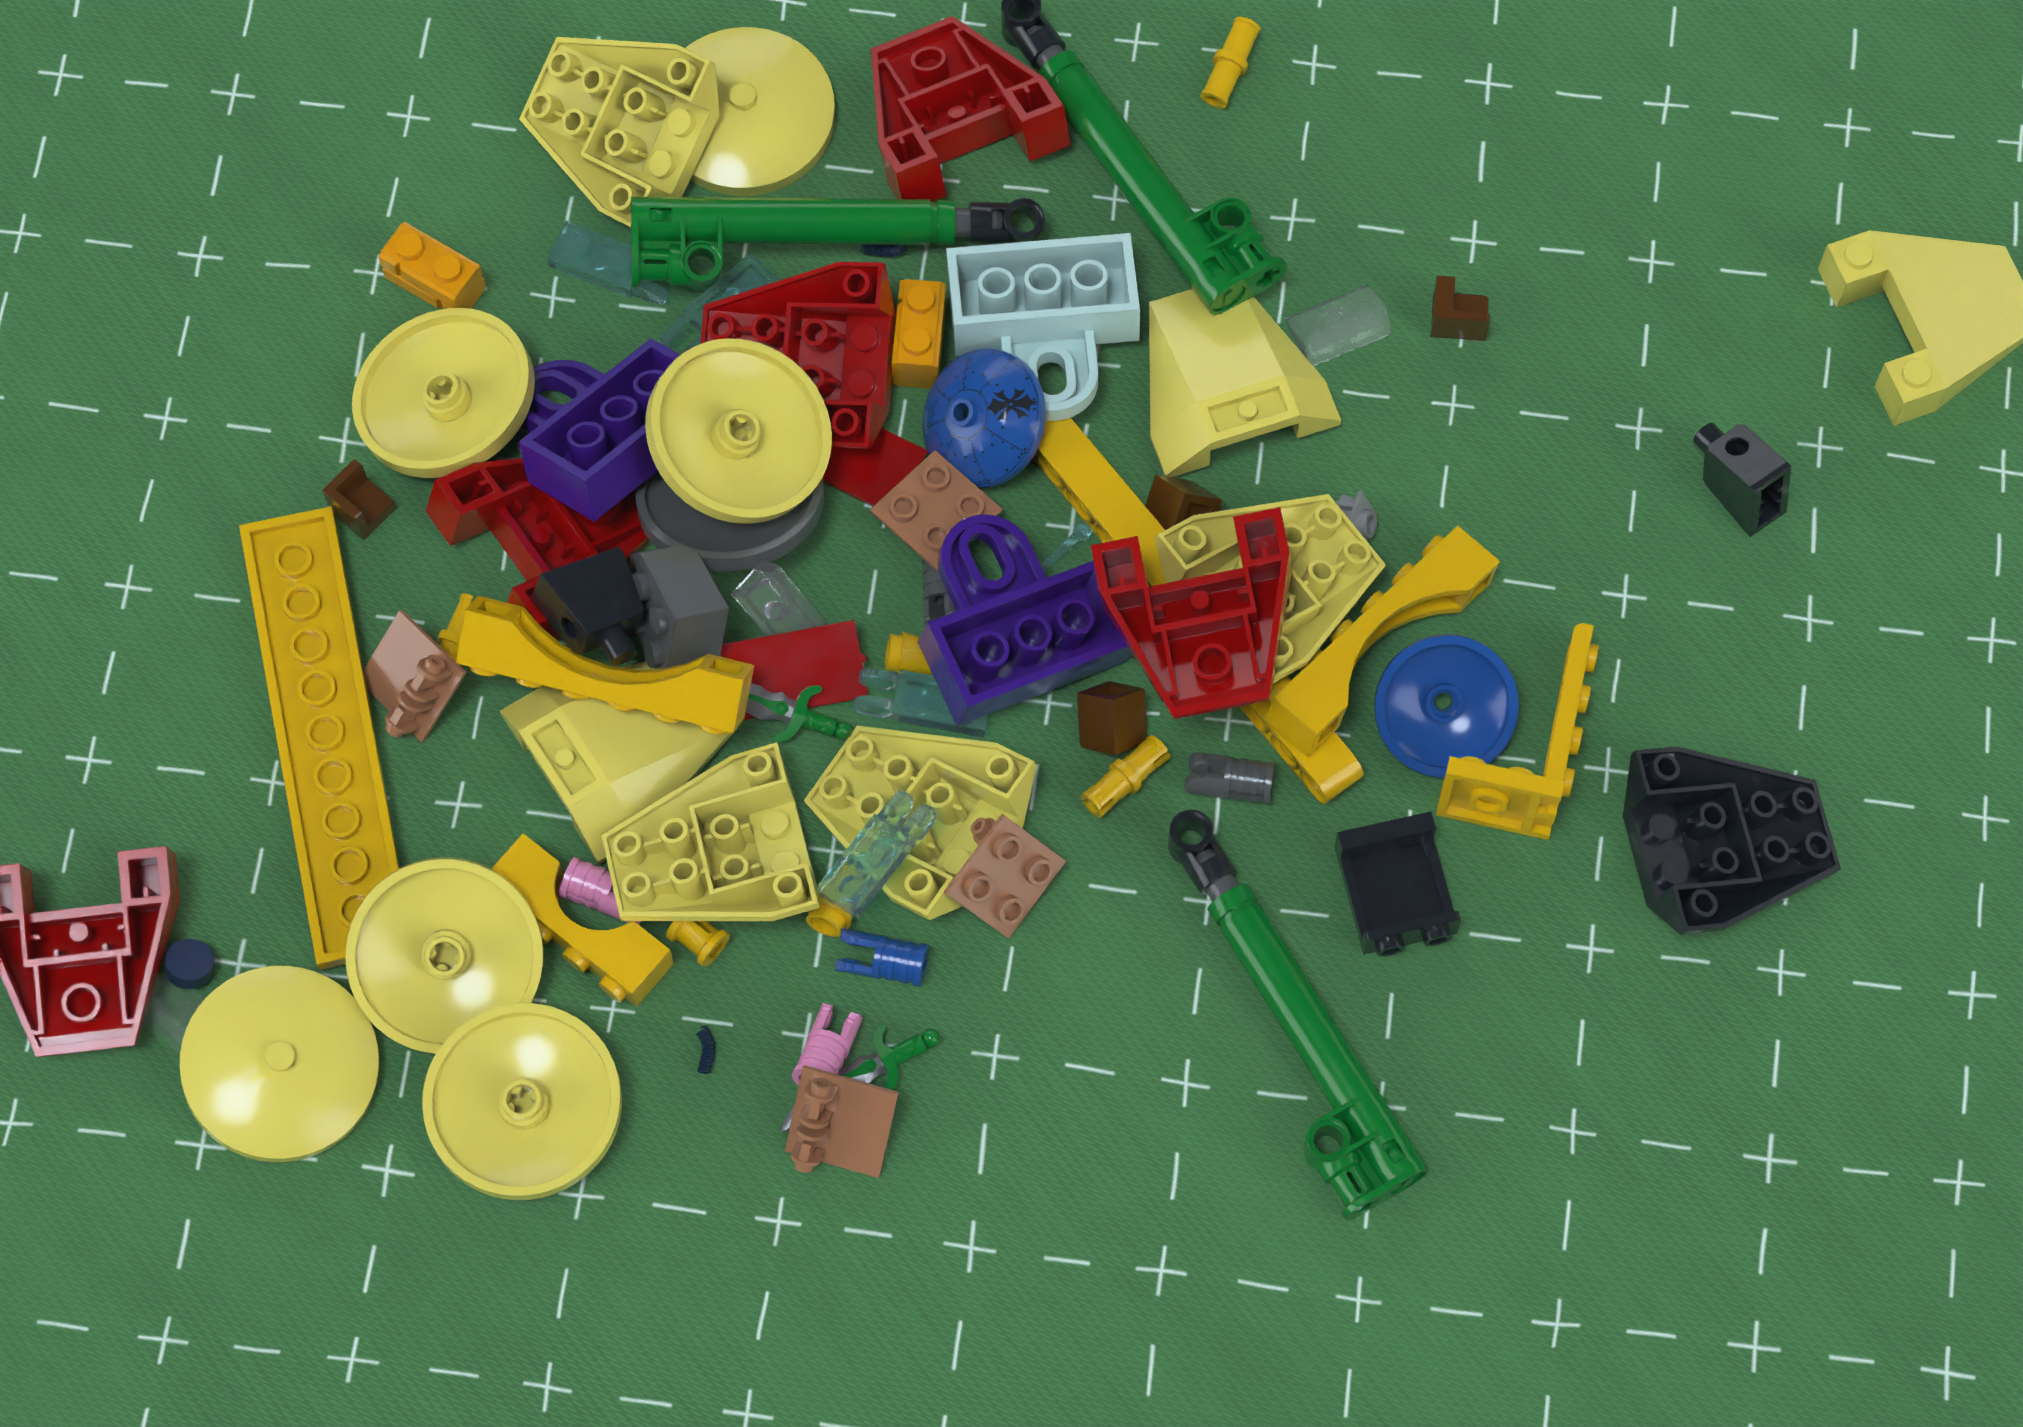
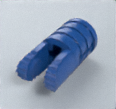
M846 928L842 929L841 941L853 946H866L876 949L873 964L861 962L854 958L837 959L835 971L875 979L897 980L900 983H912L913 986L921 987L927 967L929 944L921 943L919 945L915 944V942H903L895 938L888 939V936Z

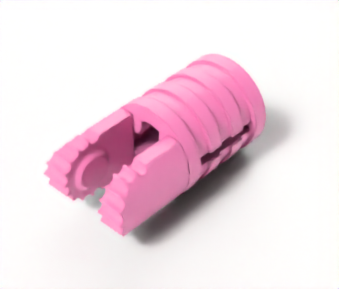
M573 857L564 874L559 897L565 900H572L576 904H583L587 908L596 909L600 913L620 919L608 869L595 866L591 862H584L578 857Z
M822 1003L807 1037L798 1065L795 1066L792 1073V1079L798 1086L804 1065L839 1075L844 1059L849 1054L862 1022V1015L851 1012L844 1022L841 1035L826 1030L832 1021L833 1006Z

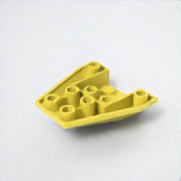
M556 37L519 120L600 212L631 227V196H683L720 116L715 63L677 44Z
M1193 289L1149 302L1150 440L1164 476L1175 477L1210 465L1211 450L1291 425L1297 438L1341 425V418L1325 379L1255 297L1240 303L1222 314L1216 315L1209 312Z
M1329 494L1193 515L1157 534L1155 538L1166 583L1243 568L1233 516L1277 507L1281 508L1291 558L1292 576L1273 683L1307 665L1386 566Z
M646 661L621 667L634 670L651 669ZM542 686L500 710V714L524 751L529 750L571 815L574 828L598 865L607 860L601 837L602 834L695 778L733 734L729 732L723 735L707 733L700 728V725L686 721L668 723L656 719L654 713L638 709L633 711L616 710L611 708L607 701L591 697L588 699H573L563 695L560 689Z
M857 725L851 736L846 740L806 796L804 802L891 901L931 920L963 907L945 894L944 891L978 846L971 833L973 822L980 817L984 819L992 818L997 821L1000 815L1004 814L1023 828L1037 765L1035 761L995 742Z
M777 742L729 756L601 835L621 921H776L820 908L818 887L799 812Z

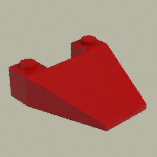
M953 16L871 48L879 149L888 186L896 199H930V202L947 196L940 168L941 163L1010 135H1013L1029 162L1071 145L1064 106L1046 78Z
M523 458L473 463L436 479L425 510L450 546L490 530L526 580V582L512 587L507 603L524 607L535 621L556 640L561 639L560 635L531 599L540 575L619 546L629 565L631 554L640 552L649 542L638 518L635 498L636 489L594 522L528 483Z
M1280 507L1233 516L1243 568L1149 586L1138 536L1090 545L1104 609L1173 719L1270 700L1292 576L1290 552Z
M167 846L117 852L122 903L35 913L31 870L20 863L0 865V976L37 1058L137 1045L180 904L176 853Z

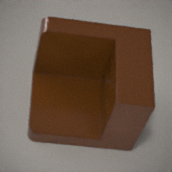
M1437 275L1432 300L1430 337L1486 341L1490 324L1488 297L1485 295L1454 293L1455 277Z
M356 459L352 460L322 490L328 507L332 506L335 516L362 540H365L397 509L394 501L367 478L363 465Z
M1155 475L1145 507L1160 525L1167 530L1193 515L1219 511L1222 499L1193 481Z
M1107 681L1077 692L1079 741L1082 748L1117 755L1138 747L1147 738L1144 688Z

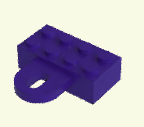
M650 338L606 374L585 363L574 360H554L533 367L535 376L533 400L529 412L521 425L530 433L519 441L528 483L595 522L657 472L658 469L653 462L646 438L647 405L655 384L680 354ZM547 390H557L573 400L567 404H556L540 394Z
M974 515L963 519L947 534L939 551L938 570L956 612L927 622L918 640V644L956 726L1126 662L1132 652L1104 609L1093 561L1047 578L1028 538L1021 529L1012 522L994 515ZM982 540L991 547L1002 570V577L1000 579L988 580L980 574L969 551V542Z

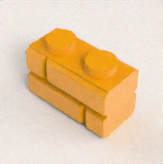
M403 222L398 227L378 256L383 267L384 277L437 309H472L486 288L484 277H482L481 265L406 222Z
M911 279L900 280L892 355L893 385L930 389L940 374L947 308L946 283Z

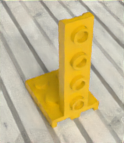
M1580 623L1574 627L1571 643L1566 654L1543 776L1535 775L1532 771L1522 767H1510L1507 769L1489 765L1476 757L1465 756L1457 758L1450 756L1438 800L1436 816L1549 840L1559 802H1561L1562 796H1570L1575 769L1567 768L1566 766L1569 754H1578L1583 727L1574 725L1577 712L1585 714L1589 701L1591 686L1584 685L1583 679L1585 671L1593 673L1598 655L1599 645L1591 644L1594 625Z

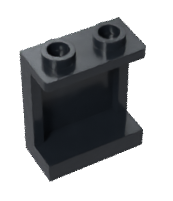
M1431 811L1337 832L1334 848L1363 955L1376 952L1379 957L1391 956L1405 950V945L1424 942L1425 946H1436L1450 941L1452 935L1458 932L1461 918L1459 911H1454L1447 888L1434 841L1436 826Z

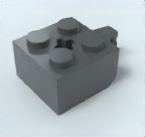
M684 545L631 554L629 568L644 607V616L633 635L638 636L643 646L644 657L649 668L664 669L681 665L706 654L720 656L729 607L698 551Z

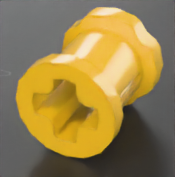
M673 921L665 937L671 942H680L698 957V964L702 967H707L719 956L731 935L726 930H717L708 921Z

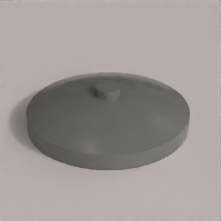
M659 471L655 472L636 488L635 498L641 527L647 538L657 549L684 545L698 551L709 571H738L775 561L794 550L810 535L818 523L823 510L824 483L822 477L811 494L787 514L773 520L753 524H740L719 520L694 509L675 494L662 478Z

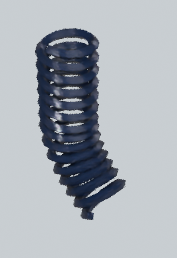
M862 244L860 252H863L865 255L867 249V256L870 251V256L873 252V256L876 254L877 257L879 255V257L884 258L886 254L887 258L889 256L892 258L906 252L907 247L906 245L903 247V245Z
M706 1025L701 1026L702 1030L696 1034L701 1041V1051L703 1052L701 1053L702 1056H700L701 1059L699 1060L700 1063H698L697 1072L702 1074L711 1073L714 1053L716 1052L714 1050L716 1042L713 1041V1034H711Z

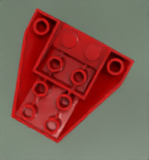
M836 262L705 304L703 307L701 343L725 338L744 339L764 344L781 352L794 361L810 377L821 394L831 423V448L871 449L890 409L896 314L886 264L883 262Z

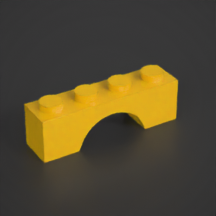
M524 833L491 868L512 882L529 902L538 921L543 943L547 944L550 940L554 941L564 949L561 955L573 968L580 973H584L589 969L601 979L598 983L599 987L618 1003L625 998L637 1007L674 965L671 950L635 921L610 930L587 929L571 921L559 907V891L564 877L560 862Z

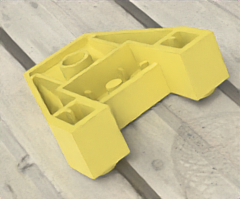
M1872 230L1826 246L1818 271L1836 308L1885 291L1914 351L1912 354L1884 363L1874 386L1893 426L1937 411L2023 343V280L2006 246Z

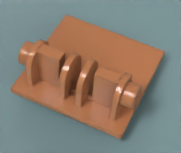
M936 450L870 509V513L936 571H939L938 556L940 548L949 531L958 522L974 515L987 514L998 516L1003 512L999 505Z
M399 610L363 670L367 690L389 711L385 717V730L387 733L399 738L403 734L411 732L421 743L429 735L467 673L403 610Z
M1001 814L997 821L992 818L984 819L980 817L971 826L973 839L978 846L945 889L944 893L1009 939L1066 861L1004 814Z
M804 1065L785 1152L791 1153L794 1168L800 1172L809 1173L813 1171L814 1166L824 1162L879 1178L899 1092Z

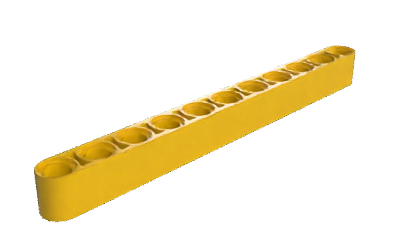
M1071 418L1059 421H1045L1041 442L1032 458L1102 543L1138 536L1148 585L1154 586L1166 583L1155 542L1157 534L1165 531V529ZM1280 679V680H1278L1277 682L1273 683L1272 689H1273L1282 679ZM1270 700L1239 706L1320 803L1327 804L1364 776L1363 769L1357 758L1335 732L1307 757L1265 720L1271 705Z

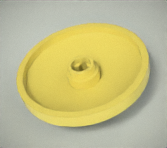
M737 27L710 33L686 47V49L715 63L720 114L690 181L700 187L720 194L755 196L770 193L794 183L817 164L826 151L834 130V93L824 67L805 46L791 37L776 31L756 27Z
M447 308L428 312L394 329L369 354L361 367L354 385L352 395L354 423L368 449L385 466L412 477H443L470 464L485 462L499 452L514 437L523 424L533 400L535 387L534 368L531 358L517 334L509 325L492 314L469 308Z
M725 338L704 342L692 347L676 358L664 371L655 384L647 405L646 438L653 462L660 475L684 502L705 515L719 520L740 524H753L773 520L787 514L803 502L817 487L829 462L832 446L831 423L826 405L817 387L794 361L781 352L758 342Z
M453 857L429 858L408 864L392 872L381 880L363 900L354 916L347 937L346 970L354 998L360 1009L377 1029L387 1037L408 1048L436 1054L445 1040L459 1026L474 1016L502 1005L532 1002L542 973L543 941L538 921L529 902L515 885L503 875L485 865L467 859Z
M268 966L252 969L238 974L218 986L203 1000L191 1017L185 1030L180 1051V1076L183 1093L189 1109L200 1126L215 1141L230 1151L247 1158L266 1162H290L306 1159L326 1151L343 1140L356 1127L367 1111L375 1092L379 1071V1052L375 1032L370 1020L360 1009L356 999L340 984L327 976L294 966Z
M515 1003L495 1007L474 1016L459 1026L445 1040L434 1056L426 1075L422 1095V1110L426 1131L431 1144L441 1161L459 1180L489 1196L509 1200H531L550 1196L571 1187L587 1176L599 1164L610 1148L619 1126L622 1110V1092L618 1072L610 1052L599 1036L587 1024L555 1007L533 1003Z

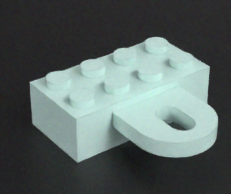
M1131 233L946 248L955 356H961L977 349H998L1023 360L1032 369L1037 378V371L1041 365L1049 362L1059 364L1065 372L1066 388L1057 395H1049L1043 392L1046 407L1045 421H1059L1071 418L1085 410L1093 401L1098 389V363L1095 344L1139 341L1140 305Z

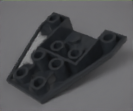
M1681 747L1635 750L1631 754L1623 820L1647 907L1680 935L1725 930L1841 869L1816 780Z

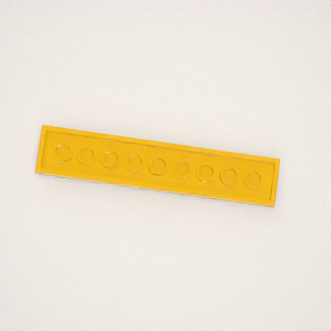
M332 506L239 525L314 955L319 970L346 965L347 937L357 910L366 896L381 880L400 869L335 514Z

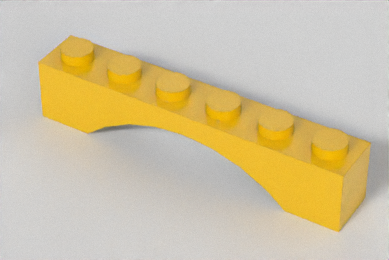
M1458 525L1445 538L1440 534L1435 536L1425 547L1421 554L1423 558L1415 566L1410 562L1405 564L1394 576L1391 582L1393 586L1385 594L1380 590L1375 592L1361 609L1362 615L1355 622H1352L1350 619L1345 620L1330 638L1332 643L1325 650L1321 651L1319 649L1307 665L1299 669L1301 672L1292 680L1284 677L1272 689L1270 696L1271 705L1265 720L1307 757L1339 728L1348 706L1349 682L1356 663L1375 642L1390 631L1413 620L1437 614L1461 613L1490 585L1500 561Z
M477 596L464 611L456 658L457 664L469 666L470 670L478 675L495 676L500 674L516 678V682L522 686L531 688L548 686L560 689L562 694L569 698L588 699L591 697L607 701V704L616 710L633 711L638 709L654 713V717L660 721L668 723L686 721L700 725V728L707 733L723 735L728 732L734 733L743 721L754 665L712 654H706L691 662L664 669L634 670L609 666L573 653L570 648L561 644L544 630L524 607L482 596Z

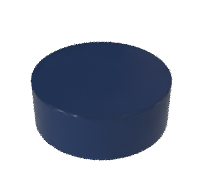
M183 939L175 942L168 948L164 958V971L167 979L173 985L182 989H196L205 985L211 979L214 970V956L211 949L205 943L195 939Z

